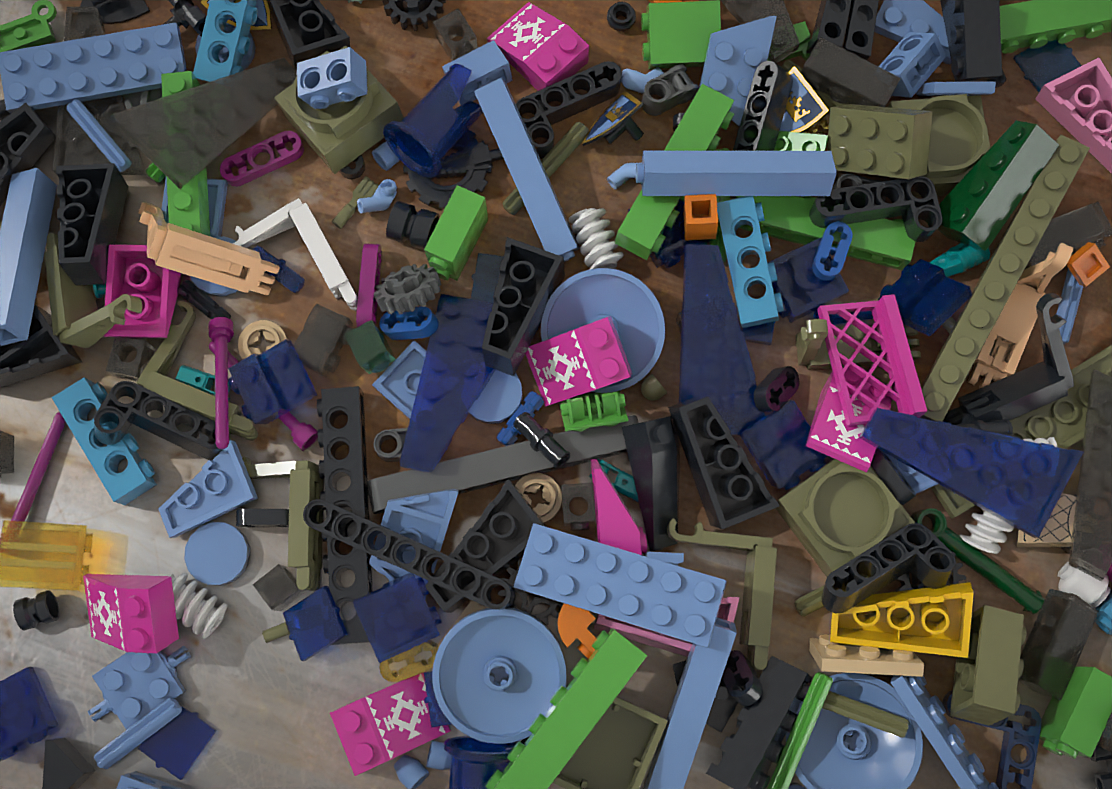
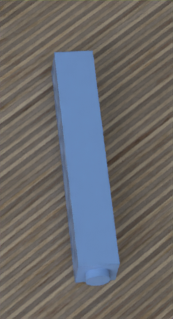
M499 78L475 90L474 93L545 251L562 256L565 262L575 257L574 251L580 249L509 88L506 82Z
M643 151L642 164H636V183H641L643 196L716 194V196H830L837 172L831 151Z
M38 168L12 174L0 228L1 346L28 340L57 189V184Z
M717 617L709 647L706 648L692 643L667 717L668 722L659 741L643 789H684L737 634L735 623Z

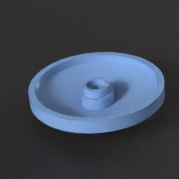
M590 269L568 278L551 295L542 316V341L605 317H612L633 374L629 378L591 392H615L636 384L654 367L664 345L665 319L656 296L641 280L617 269Z
M485 608L461 619L444 637L433 664V689L443 714L462 733L487 743H512L525 739L532 734L528 730L532 722L540 713L546 716L553 706L549 701L561 685L566 687L565 658L555 635L543 622L533 615L514 608L502 610Z
M841 673L830 676L833 678V683L829 691L903 717L909 721V728L906 736L901 738L822 708L795 771L799 780L807 789H909L921 766L923 738L921 728L896 690L888 683L865 674ZM801 701V703H800V705H799V707H798V710H797L796 714H798L799 711H800V708H801V706H802V704H803L802 701ZM789 732L786 733V742L790 735Z

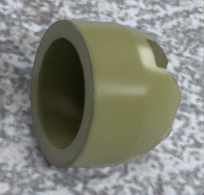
M653 374L648 376L641 385V393L647 400H659L667 394V391Z

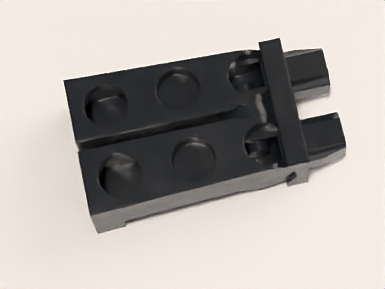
M821 0L812 39L808 42L806 53L818 57L835 56L843 65L859 69L871 56L879 0Z

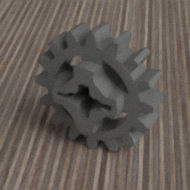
M413 264L412 266L401 267L397 273L390 272V275L382 278V284L375 286L376 292H374V296L382 312L387 310L388 314H392L397 310L400 315L403 312L415 311V307L418 305L426 306L429 300L435 299L434 294L441 291L439 286L442 284L433 266L428 268L427 264H423L417 268V265Z

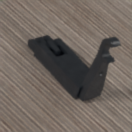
M1056 293L1045 294L1036 305L1044 361L959 397L960 407L948 411L943 419L946 425L970 424L973 420H982L984 422L1001 421L1004 419L1012 420L1068 396L1067 389L1074 387V381L1059 330L1067 321L1056 314L1050 318L1049 314L1050 307L1061 302L1062 298Z

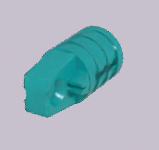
M960 243L930 262L931 270L940 279L963 273L967 269H971L975 265L989 260L990 250L989 247L986 251Z

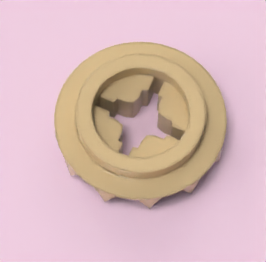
M259 320L249 324L241 332L238 339V351L241 358L250 366L267 369L269 366L279 364V360L283 355H286L288 340L279 325L272 321ZM262 334L267 342L273 343L271 346L266 347L265 356L259 348H254L261 343Z
M532 473L522 477L515 486L530 505L532 500L524 493L535 494L543 486L542 498L550 504L538 503L533 508L543 522L551 520L557 514L561 506L562 494L559 485L553 478L542 473Z

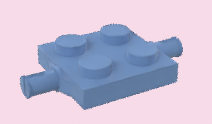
M182 646L169 656L161 651L156 654L126 652L98 671L92 677L102 691L104 700L88 710L89 716L95 714L91 719L97 722L101 717L112 711L118 716L127 730L168 698L175 699L183 694L186 690L177 677L175 667L191 657L190 652L184 653L188 649Z

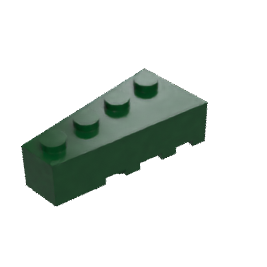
M1016 120L939 204L942 223L937 230L949 239L986 251L1055 153L1059 144L1037 124Z

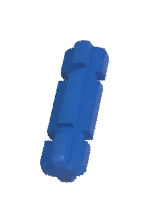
M533 391L528 393L523 400L525 404H520L507 421L506 425L508 427L506 429L503 427L498 433L497 439L505 446L512 445L518 439L516 435H521L513 427L515 419L520 414L528 412L534 418L535 414L533 412L535 410L539 411L544 404L542 397Z

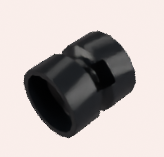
M397 201L388 219L386 237L400 243L410 240L411 246L424 250L440 219V215L427 209H421L417 212L414 205Z

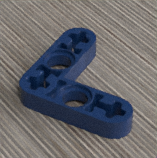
M953 690L949 691L942 701L946 714L949 717L1004 731L996 779L997 787L999 789H1007V783H1013L1015 779V783L1020 785V789H1032L1042 725L1040 714L1034 708L1020 704L1014 715L1024 716L1025 714V717L1030 719V725H1024L1023 727L1021 723L1008 720L1009 717L987 726L950 716ZM1016 744L1023 745L1027 752L1026 759L1021 763H1016L1011 757V749ZM1009 766L1024 769L1023 774L1016 773L1015 776V772L1008 771Z

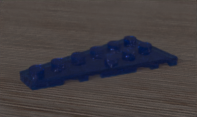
M685 244L679 403L697 396H708L730 429L731 435H772L765 412L759 411L754 403V391L757 387L756 376L743 330H741L737 318L738 313L728 286L729 281L719 246Z
M440 294L435 315L438 319V328L429 339L400 459L401 467L433 472L451 443L456 430L461 423L463 424L471 406L479 398L496 371L485 366L482 352L484 335L493 303Z
M881 408L873 411L859 437L1033 538L1040 536L1083 454V451L1067 450L1050 444L1020 440L1017 437L970 427L954 426L951 423L942 421L935 422Z

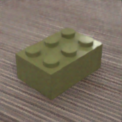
M855 104L830 107L827 151L832 152L836 170L902 179H912L926 175L933 111Z
M983 605L972 613L968 658L956 657L950 716L990 726L1014 715L1018 710L1021 696L1017 692V685L1024 666L1023 660L1020 659L1021 646L1026 639V628L1023 627L1024 615Z

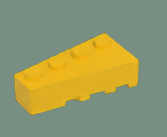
M971 583L946 585L938 589L928 587L871 595L846 612H832L830 642L968 658L974 594Z

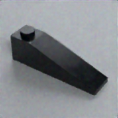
M670 415L623 426V435L650 551H656L678 544L667 533V525L672 518L677 522L675 531L678 533L680 442L672 417Z

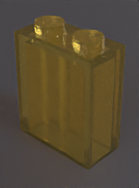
M3 520L0 540V588L80 591L81 585H84L83 576L89 574V565H83L85 552L91 553L93 534L87 533L88 528L86 525Z

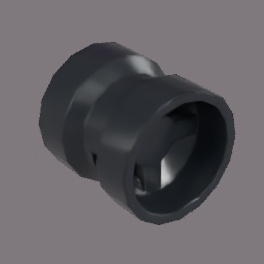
M50 590L37 593L35 598L24 597L17 599L13 604L15 620L23 631L35 628L40 622L48 624L59 619L58 602Z

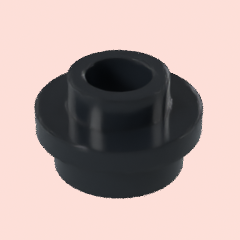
M617 2L607 12V22L614 30L626 31L635 23V10L627 2ZM624 16L626 19L619 20L617 19V17Z

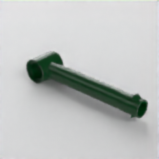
M929 508L916 511L910 516L915 523L922 524L924 516L929 517L932 521V529L930 531L951 552L956 554L955 557L1024 607L1023 611L1036 614L1043 607L1045 599L1039 590L1034 591L1024 585L1023 582L977 548L966 543L958 534L947 527L946 518L941 511Z

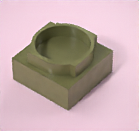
M368 69L367 95L356 97L352 101L335 103L325 109H314L298 97L297 77L292 85L274 97L287 120L334 174L405 122L398 102Z
M967 94L937 96L930 99L891 101L888 106L889 108L933 111L927 174L922 176L929 178L933 182L937 196H947L990 149L981 95L967 96ZM890 177L891 180L902 179V178ZM911 191V193H912V195H913L914 197H916V198H920V197H921V195H920L919 193H917V192H915V191Z
M837 459L828 463L777 500L780 506L775 508L826 577L901 528L915 523L871 465L866 473Z
M616 697L552 783L565 789H639L668 720Z

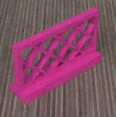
M895 295L882 296L879 301L823 305L817 309L819 319L827 320L828 335L825 337V343L847 426L902 421L903 424L915 423L927 412ZM863 311H871L874 319L872 327L856 318L857 314ZM829 314H838L848 322L840 330L830 322ZM850 324L866 334L861 343L845 333ZM869 337L880 343L882 352L879 356L863 346ZM839 340L855 349L849 359L838 352L836 344ZM858 353H861L874 363L868 372L852 362ZM877 365L888 372L890 381L887 385L871 375ZM847 368L863 378L857 389L845 380L844 373ZM866 381L882 392L876 402L860 391ZM885 395L896 402L899 412H889L879 405ZM855 398L871 408L867 415H854L852 402Z

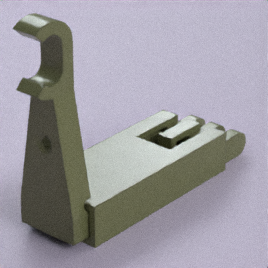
M50 232L47 235V252L44 254L53 335L60 336V343L88 349L115 324H125L124 313L126 309L141 314V299L128 294L121 295L109 305L97 310L93 285H75L59 264L58 234Z
M178 301L177 303L181 311L187 312L181 324H170L167 338L163 340L136 383L215 421L214 395L167 377L181 345L196 319L192 306L185 301ZM229 402V433L250 441L255 440L258 437V432L252 421L242 415L238 405Z
M807 320V327H802L801 332L795 336L798 366L807 365V370L832 368L825 343V337L828 335L827 320ZM850 325L845 331L847 335L861 343L866 335L854 325ZM836 326L840 330L844 328V326ZM904 327L906 336L918 334L917 327ZM871 337L863 345L877 356L882 352L880 343ZM907 339L910 348L920 346L919 339ZM839 340L836 344L838 352L848 359L855 351V349L842 340ZM911 351L913 360L921 358L920 351ZM858 353L852 361L859 367L872 366L874 364L861 353Z
M244 456L242 459L250 479L290 478L288 567L297 568L296 584L299 589L308 591L318 590L320 587V569H322V532L309 527L305 523L303 511L309 502L320 499L321 491H323L324 479L320 477L319 465L308 460L252 464L250 458ZM322 509L317 513L319 524L323 523Z
M672 518L667 525V533L673 541L747 551L739 644L748 645L747 659L754 669H765L768 659V647L770 646L777 548H772L773 538L703 531L701 521L694 526L695 533L693 536L681 535L675 531L677 522Z

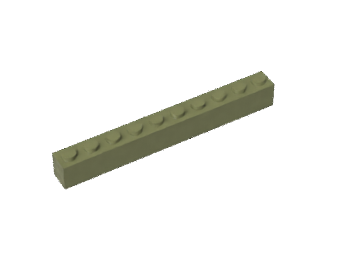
M1061 134L1057 138L1056 142L1059 144V147L1025 194L921 386L927 412L919 418L920 420H924V422L933 427H937L942 423L1090 147Z

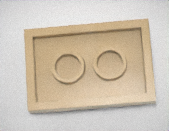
M826 634L820 635L819 639L810 638L809 652L821 671L923 677L924 663L912 651L830 642V635Z

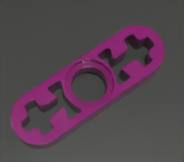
M284 131L227 157L220 165V173L229 185L235 187L242 186L298 160L303 155L304 145L297 133ZM290 141L293 144L294 149L292 151L286 149V142ZM276 147L277 152L280 155V157L278 158L272 150V148ZM261 152L270 154V160L265 165L255 164V157ZM246 160H248L249 164L253 168L250 171L247 168L246 163L244 162ZM234 166H236L239 169V175L235 177L233 176L231 169Z
M365 243L363 245L356 313L358 329H375L378 303L374 292H376L375 286L380 284L382 262L380 244Z

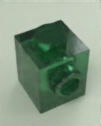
M372 320L345 334V338L359 366L368 374L381 372L389 366V363L396 360L382 330Z

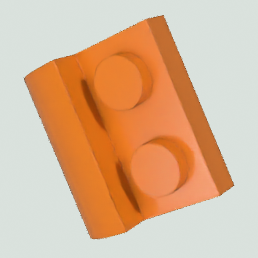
M563 604L558 616L560 638L567 648L577 639L580 644L576 648L589 659L595 651L591 645L596 637L587 627L596 618L587 610Z

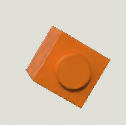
M716 194L686 195L684 197L683 210L685 240L716 239L718 228Z

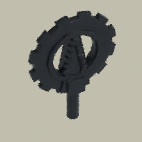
M443 126L444 130L437 132L431 129L422 134L423 139L418 144L413 142L407 151L411 155L409 161H404L403 172L408 174L410 179L406 184L411 193L416 191L420 195L419 201L428 206L431 203L439 204V209H445L457 185L474 193L477 191L483 192L488 184V181L485 180L486 175L492 172V162L504 159L500 149L489 150L488 145L484 141L479 143L475 139L476 134L466 128L464 132L456 130V126ZM452 148L458 150L456 151L457 153H451L450 156L447 155L444 158L438 159V161L432 162V164H428L429 159L442 149ZM454 176L464 177L460 182L451 186L435 184L431 180L435 177L436 179L441 177L452 178Z

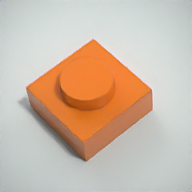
M1087 242L1075 252L1066 264L1078 284L1085 287L1110 268L1097 245L1091 242Z

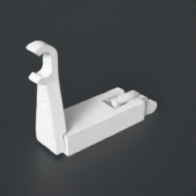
M299 198L245 231L236 226L235 232L239 235V239L232 244L247 248L296 225L335 298L343 297L349 308L357 311L358 297L308 205L306 203L302 204Z

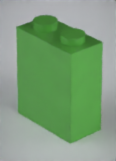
M720 0L649 3L646 13L641 14L642 31H647V43L642 45L643 61H648V69H655L657 67L660 69L673 68L679 64H685L687 68L704 67L710 34L721 31Z
M458 185L424 249L429 266H433L439 278L443 280L452 278L458 281L489 219L485 197Z
M1066 667L1041 719L1042 725L1039 739L1044 741L1042 746L1045 749L1059 756L1064 754L1073 759H1076L1077 755L1091 758L1112 714V677L1095 667Z

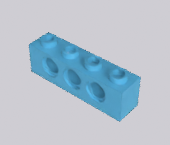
M210 0L193 71L196 78L236 89V85L240 84L244 72L241 66L243 56L247 55L251 39L248 37L250 27L257 20L258 9L255 7L257 0H241L238 3H234L233 0ZM235 18L236 28L233 32L228 33L226 31V23L229 19ZM227 47L229 57L225 62L221 63L219 52L222 48Z
M744 196L717 203V212L742 328L778 321V312L784 311L781 294H774L771 283L778 280L774 262L767 264L765 252L771 251L768 233L761 234L759 222L765 221L761 202L755 204L753 196ZM742 225H749L753 228L752 234L747 238H740L736 235L737 229ZM753 254L758 256L760 261L756 267L746 268L742 265L744 257ZM755 284H761L766 288L765 295L759 299H754L748 295L750 287Z
M84 377L53 396L52 399L113 502L126 505L157 485L152 477L155 471L145 458L142 460L136 451L140 448L139 444L130 433L125 434L120 442L105 447L97 440L94 430V418L88 421L87 415L93 408H96L98 411L108 393L99 382L94 383ZM106 422L101 427L112 430L118 425L114 422ZM127 458V468L119 473L118 464L121 460Z

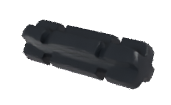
M185 280L178 287V293L187 301L189 300L192 305L208 318L225 317L231 319L229 312L220 307L218 303L197 288L191 281Z

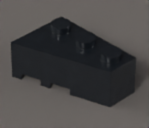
M940 0L951 57V70L955 82L991 80L1002 76L999 0Z
M34 305L28 340L0 345V388L82 363L72 345L60 343V336L53 335L51 314L37 305Z

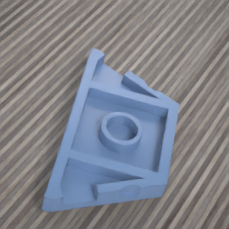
M769 16L710 34L700 86L704 84L734 100L730 112L735 114L732 121L738 126L741 123L754 73L757 67L768 59L777 16Z
M449 489L388 500L381 526L440 551L459 490ZM384 533L377 535L374 545L376 550L382 549L386 544ZM408 546L403 551L402 557L406 564L412 562L415 558L416 551L414 547ZM371 555L369 564L380 574L385 575L397 590H401L408 596L417 608L423 609L428 592L425 585L428 583V580ZM437 560L432 564V573H434Z

